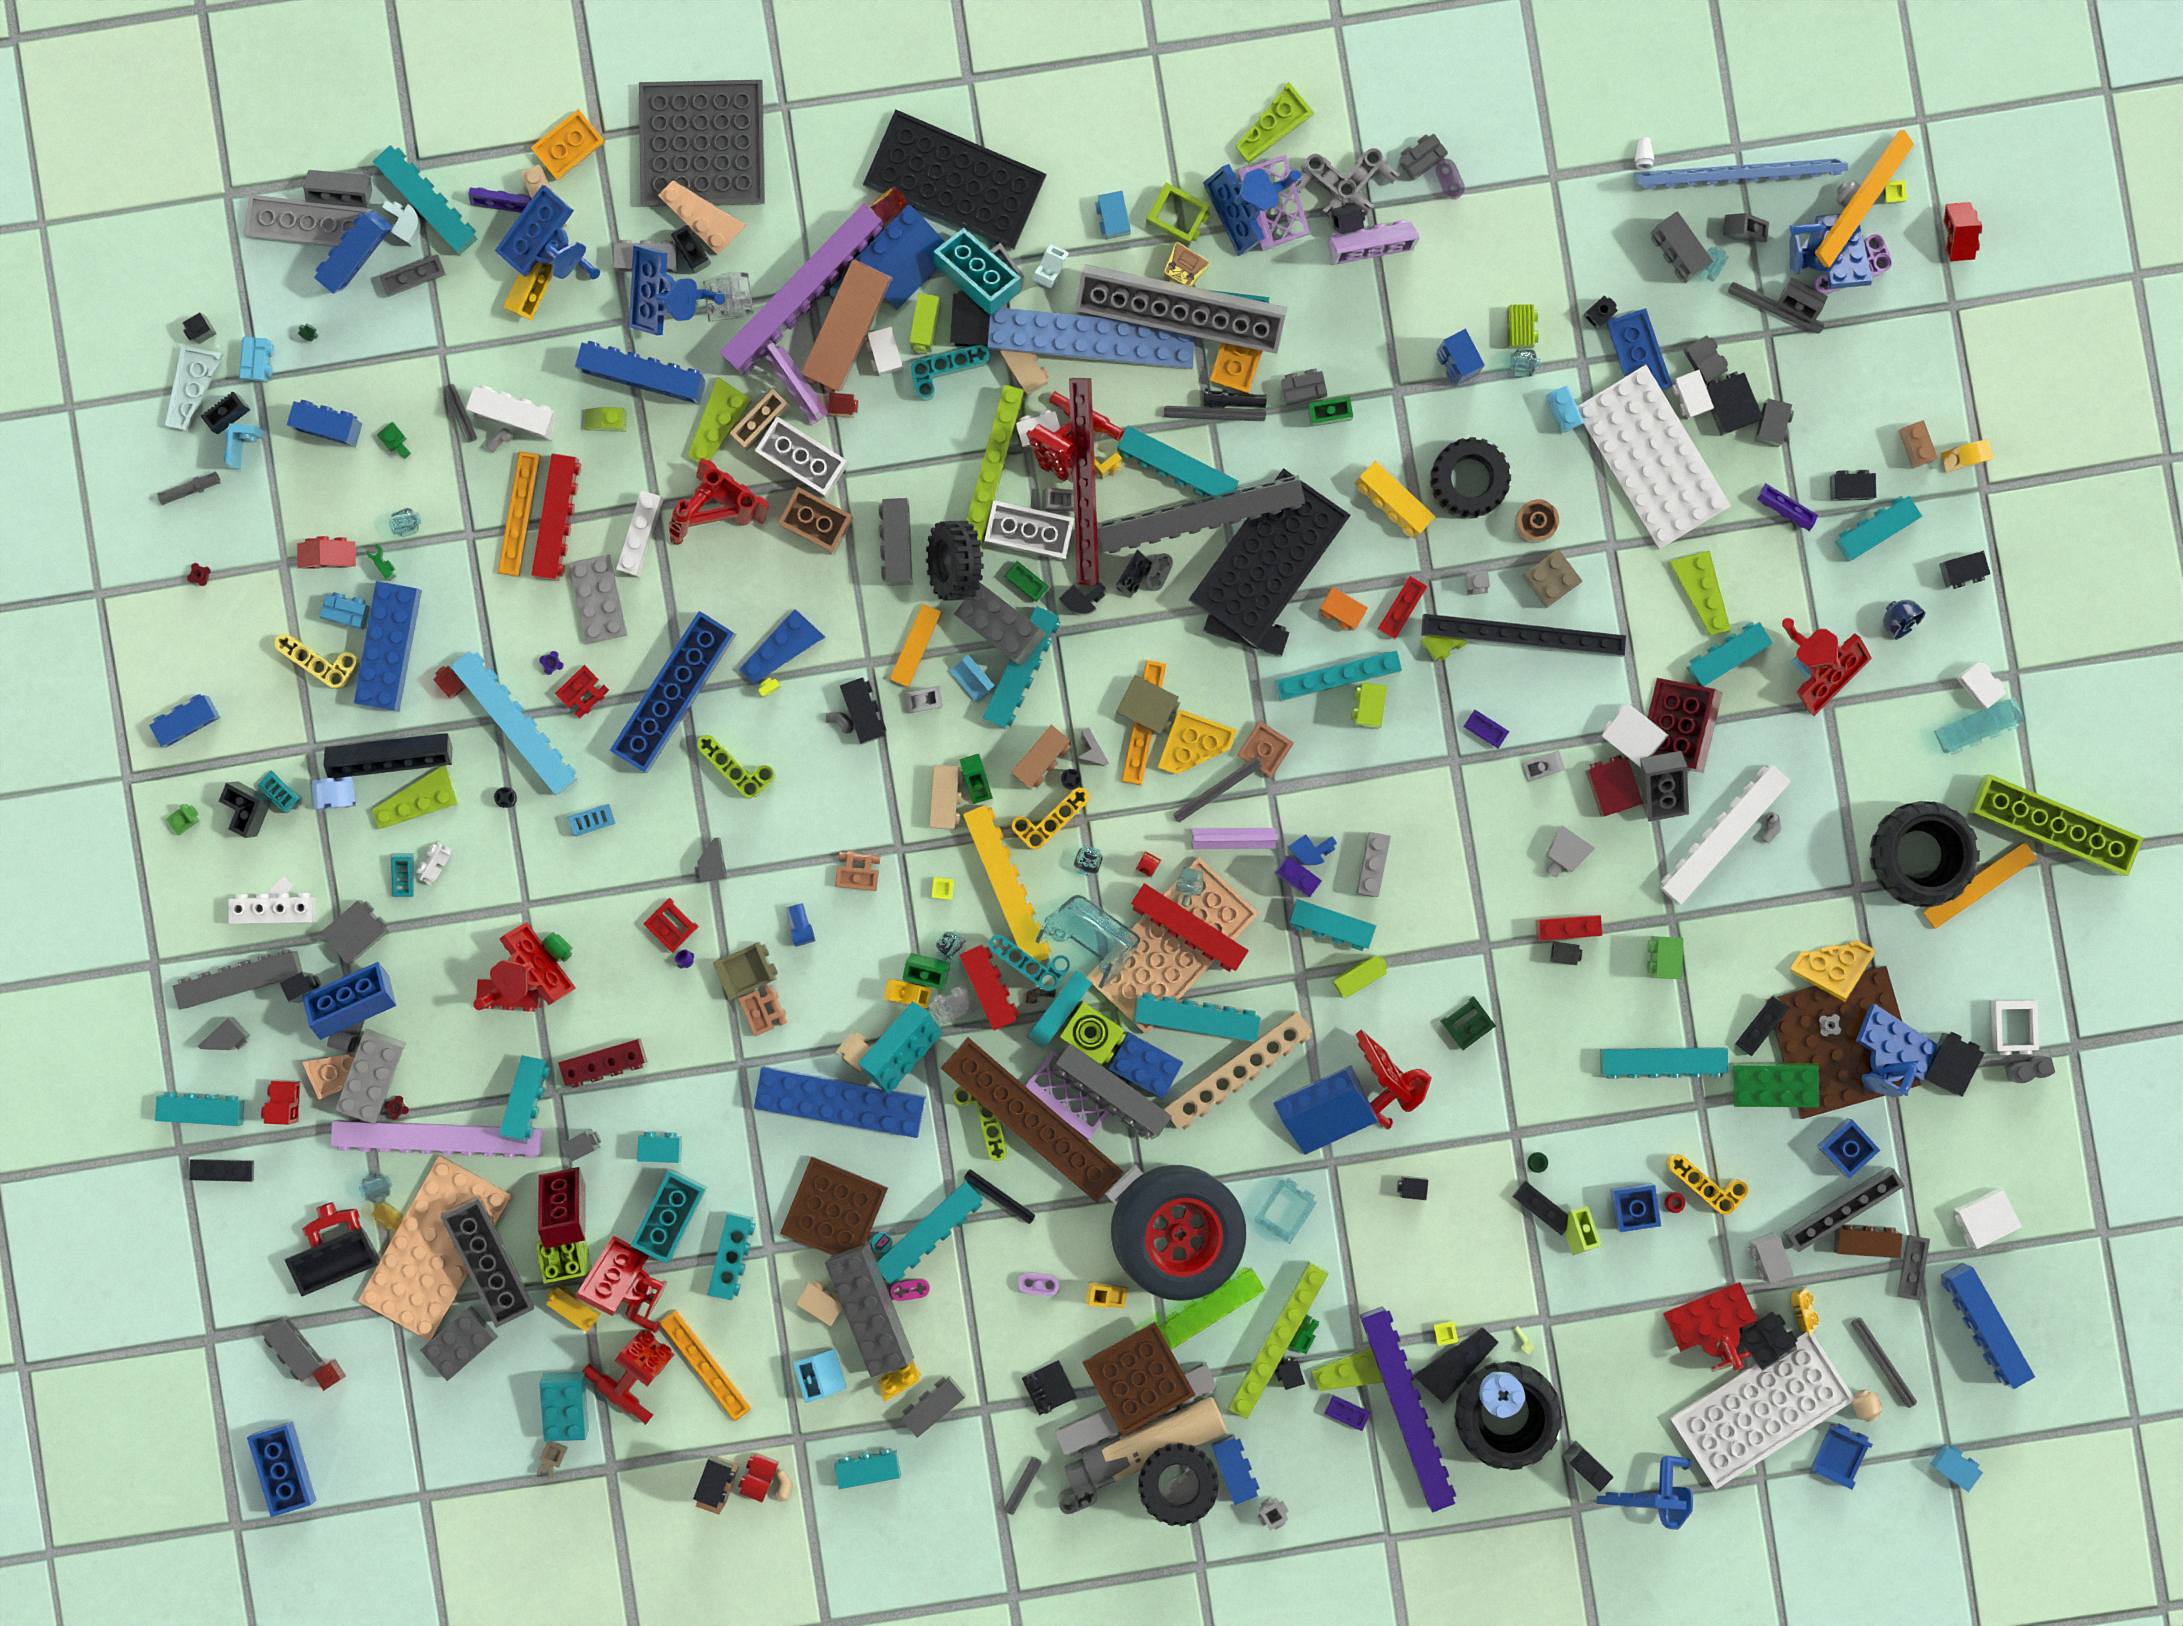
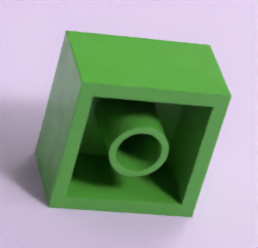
M1651 936L1647 947L1648 953H1651L1646 967L1647 973H1650L1649 977L1682 980L1683 938Z

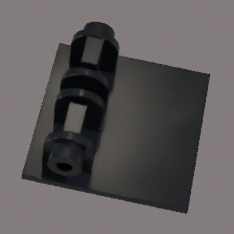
M1139 550L1135 552L1116 583V589L1124 592L1130 598L1138 591L1141 580L1149 573L1152 564Z
M1059 1360L1022 1377L1039 1416L1048 1414L1052 1409L1077 1398Z

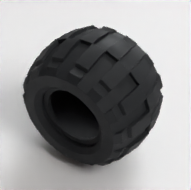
M1918 801L1897 807L1892 813L1882 819L1878 824L1879 828L1875 835L1872 836L1870 844L1872 853L1869 859L1871 869L1874 870L1877 876L1876 881L1883 890L1891 894L1892 898L1903 904H1909L1914 907L1943 905V903L1960 896L1964 892L1965 887L1971 884L1977 873L1975 867L1976 863L1980 861V850H1977L1975 840L1978 838L1974 829L1969 827L1964 816L1957 810L1947 807L1946 804L1935 801ZM1912 831H1923L1932 835L1937 840L1941 849V860L1937 869L1929 876L1923 878H1913L1904 874L1898 861L1900 840L1905 834Z
M1494 1362L1484 1366L1483 1369L1473 1373L1466 1380V1384L1459 1391L1455 1402L1454 1418L1459 1438L1476 1459L1496 1469L1519 1470L1523 1469L1522 1467L1534 1465L1539 1462L1549 1450H1552L1557 1442L1559 1430L1562 1429L1563 1416L1557 1392L1539 1371L1519 1362ZM1493 1372L1512 1374L1524 1389L1525 1400L1529 1409L1528 1419L1518 1432L1511 1435H1499L1492 1432L1486 1427L1482 1419L1481 1411L1483 1404L1480 1400V1386L1483 1379Z

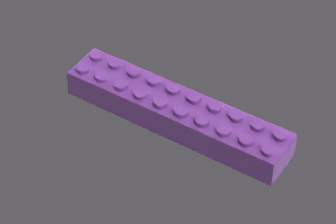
M863 203L720 351L722 357L741 376L744 373L748 374L751 372L758 358L763 359L769 353L768 345L779 343L784 337L782 334L787 329L791 330L797 324V318L801 314L805 315L812 308L811 304L816 299L820 300L827 291L825 289L830 284L833 286L841 278L839 274L844 270L848 271L852 260L861 254L884 229L882 220Z

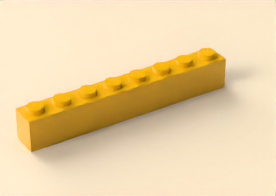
M986 805L964 813L963 816L1017 946L1038 962L1050 958L1048 955L1052 952L1047 941L1043 942L1040 935L1044 933L1039 922L1035 923L1032 916L1036 914L1032 903L1027 904L1024 897L1028 895L1024 884L1019 885L1016 878L1020 874L1016 865L1011 866L1009 858L1012 857L1008 846H1003L1001 839L1004 838L1000 826L995 827L993 820L996 817L992 807L987 808ZM1028 963L1026 967H1029L1035 963Z

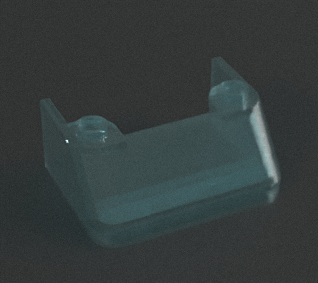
M1075 895L1046 917L1035 941L1039 944L1048 936H1051L1058 942H1065L1072 938L1102 960L1099 969L1103 977L1098 985L1102 989L1122 970L1137 949L1140 937L1087 898Z

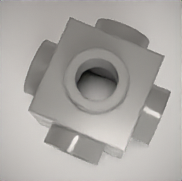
M1270 1497L1260 1503V1514L1257 1516L1263 1526L1267 1525L1272 1530L1286 1524L1285 1521L1288 1520L1286 1513L1289 1511L1283 1501L1279 1502L1277 1498L1272 1499ZM1276 1509L1274 1515L1269 1514V1511Z

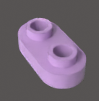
M1026 1272L1020 1276L1018 1287L1025 1294L1053 1296L1059 1290V1280L1050 1274ZM1031 1279L1033 1284L1026 1286L1025 1280ZM1047 1281H1051L1053 1283V1287L1047 1288L1045 1286V1283Z

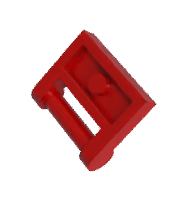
M668 898L643 925L674 953L699 926L695 922L692 923L673 904L674 901ZM666 910L672 913L687 928L684 933L663 914Z

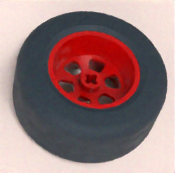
M1167 1165L1142 1174L1123 1192L1112 1216L1111 1241L1119 1264L1140 1287L1150 1294L1167 1300H1194L1216 1291L1236 1271L1243 1257L1246 1245L1245 1218L1241 1206L1233 1193L1207 1172L1191 1166ZM1173 1206H1185L1182 1218L1173 1217L1171 1211ZM1199 1213L1204 1223L1202 1226L1192 1228L1189 1221L1194 1214ZM1159 1215H1162L1167 1220V1225L1164 1229H1155L1153 1227ZM1179 1229H1181L1182 1232H1180L1178 1236H1176L1175 1233H1177ZM1193 1236H1202L1204 1238L1198 1250H1195L1190 1245V1240ZM1165 1237L1168 1244L1163 1251L1158 1252L1153 1242L1155 1239ZM1175 1247L1184 1248L1186 1254L1184 1259H1172Z

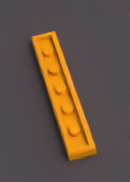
M519 451L498 569L499 574L520 576L541 456L539 454Z
M1146 660L1143 679L1162 688L1166 664ZM1135 721L1131 732L1122 781L1142 785L1153 730Z
M2022 842L1976 874L1971 884L1965 887L1964 892L1960 896L1943 903V905L1928 907L1922 913L1931 926L1936 929L2028 866L2037 857L2027 843Z
M677 1310L659 1322L734 1421H737L752 1409Z

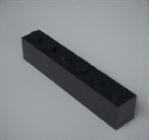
M448 733L325 747L323 766L327 777L334 779L452 765L453 746Z

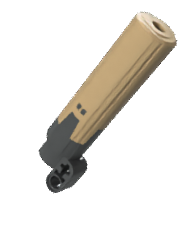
M1206 1398L1139 1427L1124 1436H1118L1081 1452L1082 1459L1065 1466L1066 1475L1071 1487L1061 1491L1058 1496L1060 1510L1065 1514H1073L1093 1505L1097 1501V1489L1141 1471L1147 1458L1158 1448H1162L1170 1443L1191 1444L1197 1447L1226 1434L1227 1428L1214 1398ZM1066 1499L1073 1500L1069 1505L1063 1503Z

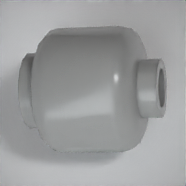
M1849 181L1847 184L1843 182L1836 191L1838 193L1837 202L1846 208L1861 185L1856 181Z

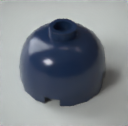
M1912 600L1893 601L1886 607L1887 612L1884 615L1883 624L1888 634L1893 639L1898 640L1912 631L1911 627L1915 623L1918 625L1925 617L1926 612Z

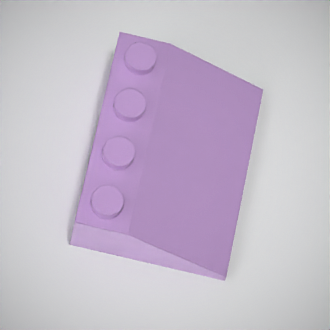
M1405 220L1393 222L1391 226L1385 227V224H1378L1373 226V229L1365 230L1364 228L1349 234L1336 232L1332 234L1333 237H1330L1328 242L1332 263L1337 265L1414 250L1420 237L1411 222L1405 223Z

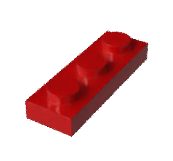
M1409 576L1377 629L1395 640L1428 586Z

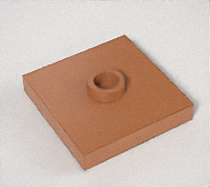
M1259 720L1237 756L1246 762L1257 757L1262 763V767L1259 770L1272 778L1294 742Z

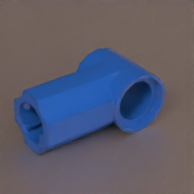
M801 903L787 907L786 912L791 925L790 932L795 947L815 942L814 932L811 924L808 922L804 904Z

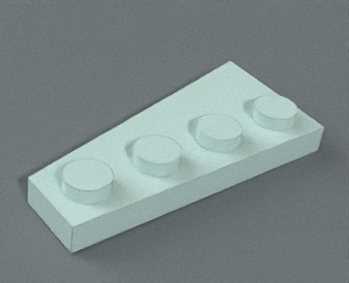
M182 345L165 426L188 430L224 356L223 353Z

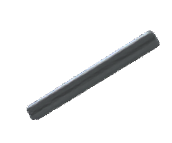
M1732 282L1728 289L1730 294L1815 333H1821L1824 328L1823 322L1815 320L1812 323L1788 310L1786 307L1784 308L1777 304V301L1738 283Z
M1165 406L1164 416L1172 418L1265 421L1266 410Z
M1257 757L1252 759L1173 814L1177 822L1183 821L1262 767V763Z
M1859 1317L1851 1322L1852 1326L1906 1407L1911 1408L1916 1405L1917 1400L1862 1318Z

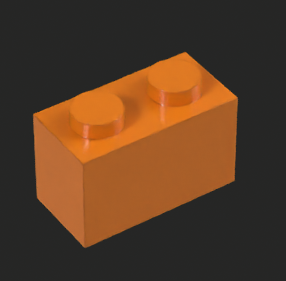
M1332 587L1319 611L1322 612L1321 616L1330 621L1335 619L1340 622L1339 626L1347 631L1351 629L1355 631L1368 607Z

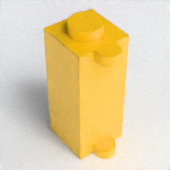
M562 1285L557 1287V1289L553 1287L546 1297L549 1299L546 1303L547 1306L585 1332L590 1331L601 1315L600 1311L576 1298L574 1293Z

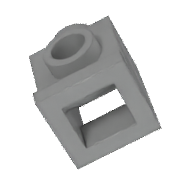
M1488 570L1471 572L1465 575L1467 596L1488 593V588L1490 587Z

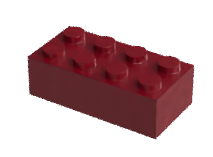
M580 1167L539 1175L538 1233L544 1249L585 1241L586 1185Z

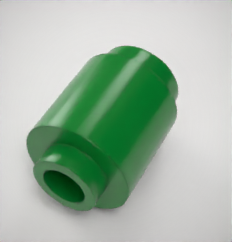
M552 932L542 941V944L545 946L544 949L557 962H566L573 954L571 952L573 948L559 934L556 935Z

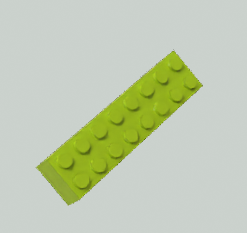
M1991 774L1983 775L1968 811V814L2118 876H2129L2144 839L2141 836Z

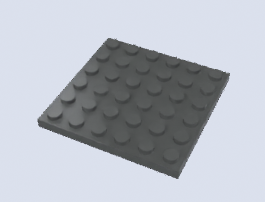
M763 80L639 82L642 207L668 206L658 195L673 180L713 205L765 204Z

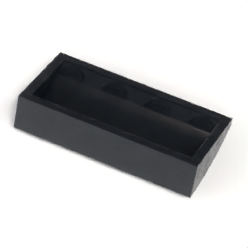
M360 1227L284 1259L301 1297L378 1266L380 1258L368 1235Z

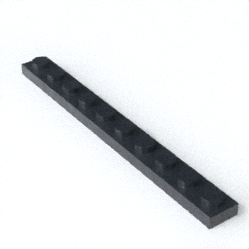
M1433 614L1422 615L1421 636L1617 657L1625 656L1626 635Z

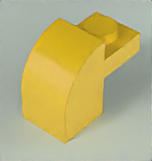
M1988 439L1969 443L1941 453L1946 473L1994 459Z
M888 979L883 999L908 1005L914 1001L922 1008H927L932 988L901 980Z
M1089 1282L1085 1303L1095 1307L1109 1308L1110 1306L1124 1309L1128 1288L1103 1282Z

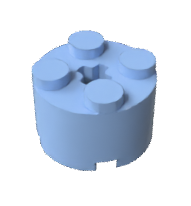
M343 777L340 779L326 778L312 781L314 810L356 806L353 777Z
M1490 1373L1483 1379L1480 1386V1400L1491 1414L1497 1417L1506 1418L1516 1414L1525 1401V1393L1521 1383L1510 1373ZM1500 1390L1505 1392L1506 1396L1504 1398L1499 1397L1498 1392Z

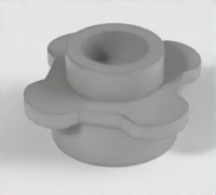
M1833 1014L1831 1017L1821 1016L1819 1018L1820 1033L1823 1036L1833 1033L1835 1035L1840 1034L1841 1028L1838 1023L1840 1017L1836 1014Z

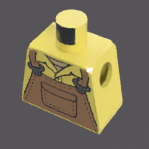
M1176 242L1163 276L1168 278L1169 282L1192 287L1209 268L1210 262L1179 242Z

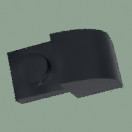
M1100 582L1085 596L1075 585H1072L1059 598V601L1076 615H1089L1097 610L1092 603L1094 601L1098 603L1105 597L1104 591L1106 588Z

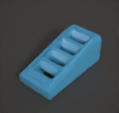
M609 804L568 817L575 837L616 824ZM604 810L607 822L603 821L600 811ZM594 813H596V815H597V818H598V821H599V824H598V825L595 824V821H594V818H593V815H592V814H594ZM585 816H588L591 827H587ZM576 819H580L582 830H579Z

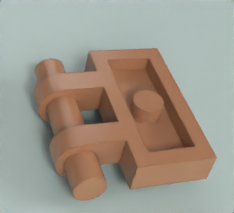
M850 850L848 852L840 851L839 860H846V867L837 866L835 886L877 891L879 870H871L872 863L880 864L881 856H875L873 853L858 854ZM853 861L864 862V869L853 868Z
M772 985L764 988L767 994L765 997H761L758 990L739 998L754 1037L774 1029L772 1024L774 1019L778 1020L780 1026L788 1023L785 1018L786 1012L781 1008L777 999L779 997L778 993L774 991ZM769 1001L774 1010V1013L770 1015L768 1014L767 1009L764 1005V1003H767Z

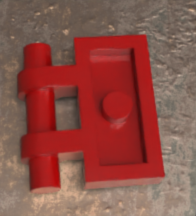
M583 665L555 694L568 708L577 704L580 708L574 714L580 719L585 713L591 712V708L598 701L601 702L605 698L604 695L609 689L605 685L597 689L594 685L599 679L586 665ZM590 691L593 695L584 703L581 698Z

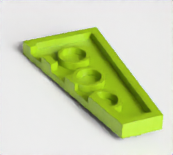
M1288 82L1284 86L1283 91L1272 101L1269 108L1261 114L1260 119L1238 142L1236 149L1249 164L1312 117L1314 112L1290 82Z
M1371 1347L1311 1371L1319 1391L1383 1383Z

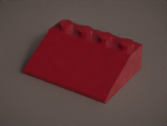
M1657 678L1647 718L1669 736L1652 756L1681 751L1687 765V770L1704 773L1723 693L1714 688Z

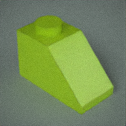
M615 407L585 409L584 430L626 432L627 411L624 408Z
M1588 1206L1569 1212L1566 1238L1572 1256L1602 1246Z

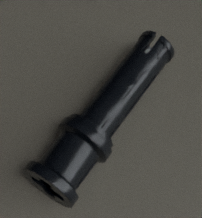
M1205 388L1204 407L1216 405L1225 408L1227 405L1266 408V394L1229 393L1226 389H1222V391H1209L1208 388Z

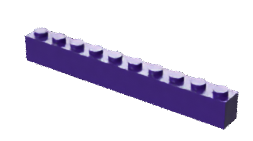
M1383 1306L1359 1315L1427 1505L1432 1513L1454 1505L1453 1497H1456L1453 1485H1449L1446 1479L1449 1477L1446 1466L1441 1465L1440 1458H1443L1441 1451L1433 1443L1432 1439H1435V1434L1432 1427L1427 1426L1426 1420L1429 1418L1425 1408H1421L1419 1400H1422L1418 1388L1414 1389L1411 1382L1415 1379L1411 1369L1406 1368L1407 1356L1404 1349L1400 1350L1398 1342L1401 1340L1397 1330L1393 1331L1391 1323L1394 1322L1392 1315Z

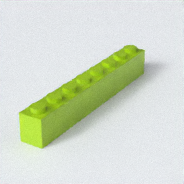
M1005 384L966 520L969 521V524L974 525L973 530H977V539L981 540L982 545L988 527L993 500H995L1025 394L1023 389Z
M1310 1261L1308 1262L1228 1404L1229 1410L1248 1419L1329 1275L1326 1270Z

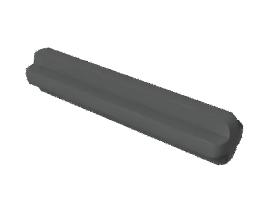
M449 384L444 387L446 396L465 440L468 443L473 442L477 439L476 433L455 385Z
M1036 1457L1031 1458L1004 1507V1511L1008 1514L1013 1515L1041 1466L1042 1461Z

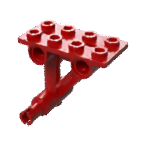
M1054 391L1050 396L1049 403L1061 408L1065 415L1070 417V399ZM1093 410V431L1099 434L1105 433L1116 439V441H1120L1125 430L1112 424L1108 417ZM1071 420L1055 433L1040 424H1037L1032 431L1028 430L1026 434L1032 446V451L1035 453V458L1039 463L1038 466L1046 472H1054L1056 477L1064 482L1068 480L1073 483L1072 453L1075 444L1071 442Z
M702 458L699 461L696 478L702 482L695 489V494L687 503V500L682 499L678 501L677 507L674 508L671 521L669 522L670 541H674L675 545H679L687 535L689 527L731 518L740 526L748 525L752 519L763 524L766 520L769 505L764 498L757 497L751 493L747 486L737 483L730 474L719 470L712 461ZM714 500L724 506L698 512L706 502Z
M642 1329L620 1351L614 1360L626 1370L618 1382L608 1374H601L590 1363L587 1364L582 1372H585V1377L595 1384V1389L606 1396L610 1402L621 1408L627 1415L633 1414L646 1425L654 1414L639 1404V1399L629 1390L637 1380L648 1387L672 1359L674 1353H672L668 1345L657 1341L651 1332Z

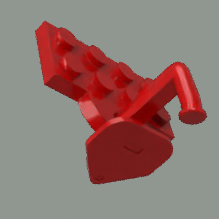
M1785 618L1782 621V627L1786 630L1791 640L1800 646L1796 652L1798 660L1807 667H1810L1811 677L1796 692L1807 711L1815 716L1872 657L1861 637L1855 633L1839 647L1837 636L1827 629H1818L1807 639L1797 632L1793 619Z
M526 922L504 934L499 939L504 948L511 954V957L508 961H499L491 968L490 977L497 987L486 996L475 999L473 1006L478 1011L483 1010L485 1006L496 1001L502 995L509 1002H517L527 994V990L535 989L538 990L546 1003L551 1005L571 993L576 987L556 960L544 949L545 946Z
M1361 1029L1355 1034L1359 1041L1357 1045L1366 1053L1364 1057L1372 1065L1370 1068L1373 1073L1378 1076V1083L1383 1088L1388 1087L1370 1104L1378 1119L1377 1123L1385 1127L1386 1130H1389L1392 1127L1393 1120L1392 1118H1386L1380 1112L1394 1099H1397L1405 1112L1413 1111L1425 1100L1432 1077L1422 1069H1413L1403 1073L1392 1062L1387 1051Z
M613 1235L578 1290L576 1298L612 1317L621 1302L626 1303L628 1307L625 1315L630 1321L653 1331V1333H657L659 1322L651 1321L648 1318L661 1298L667 1281L660 1282L651 1278L642 1269L649 1258L648 1254L630 1246L631 1244ZM652 1288L655 1289V1290H657V1292H656V1293L651 1292V1291H652ZM643 1302L649 1304L644 1317L638 1314Z
M1741 1282L1663 1313L1680 1352L1700 1345L1708 1355L1721 1358L1722 1363L1711 1367V1372L1733 1366L1732 1370H1739L1744 1367L1741 1361L1751 1356L1750 1352L1738 1355L1736 1351L1740 1340L1739 1329L1758 1321Z

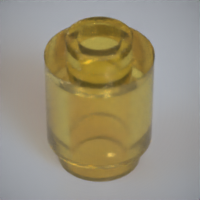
M380 1202L372 1213V1216L375 1217L374 1220L389 1231L393 1229L398 1230L404 1221L402 1219L403 1214L388 1203Z

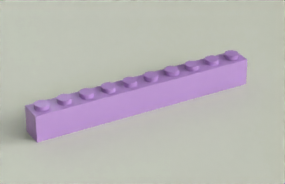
M335 1120L332 1121L331 1146L337 1147V1150L349 1151L350 1147H358V1151L363 1152L371 1151V1148H379V1152H391V1149H399V1153H412V1150H420V1154H433V1151H441L442 1155H453L454 1151L462 1152L464 1156H474V1152H482V1156L493 1157L495 1153H503V1157H516V1154H524V1158H536V1155L542 1154L543 1128H534L532 1138L528 1139L527 1144L502 1139L499 1135L501 1127L399 1122H376V1124H372L367 1121Z

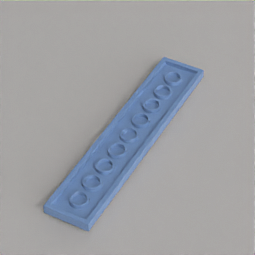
M1839 158L1644 171L1634 172V181L1639 183L1640 186H1644V188H1656V184H1664V187L1677 186V183L1697 185V181L1705 182V184H1717L1718 180L1734 183L1739 182V178L1747 179V181H1759V177L1777 180L1782 175L1788 176V178H1800L1801 174L1808 175L1809 177H1819L1821 173H1829V175L1835 176L1842 175V171H1848V162Z
M1000 308L989 319L987 349L1192 369L1195 336L1110 318Z

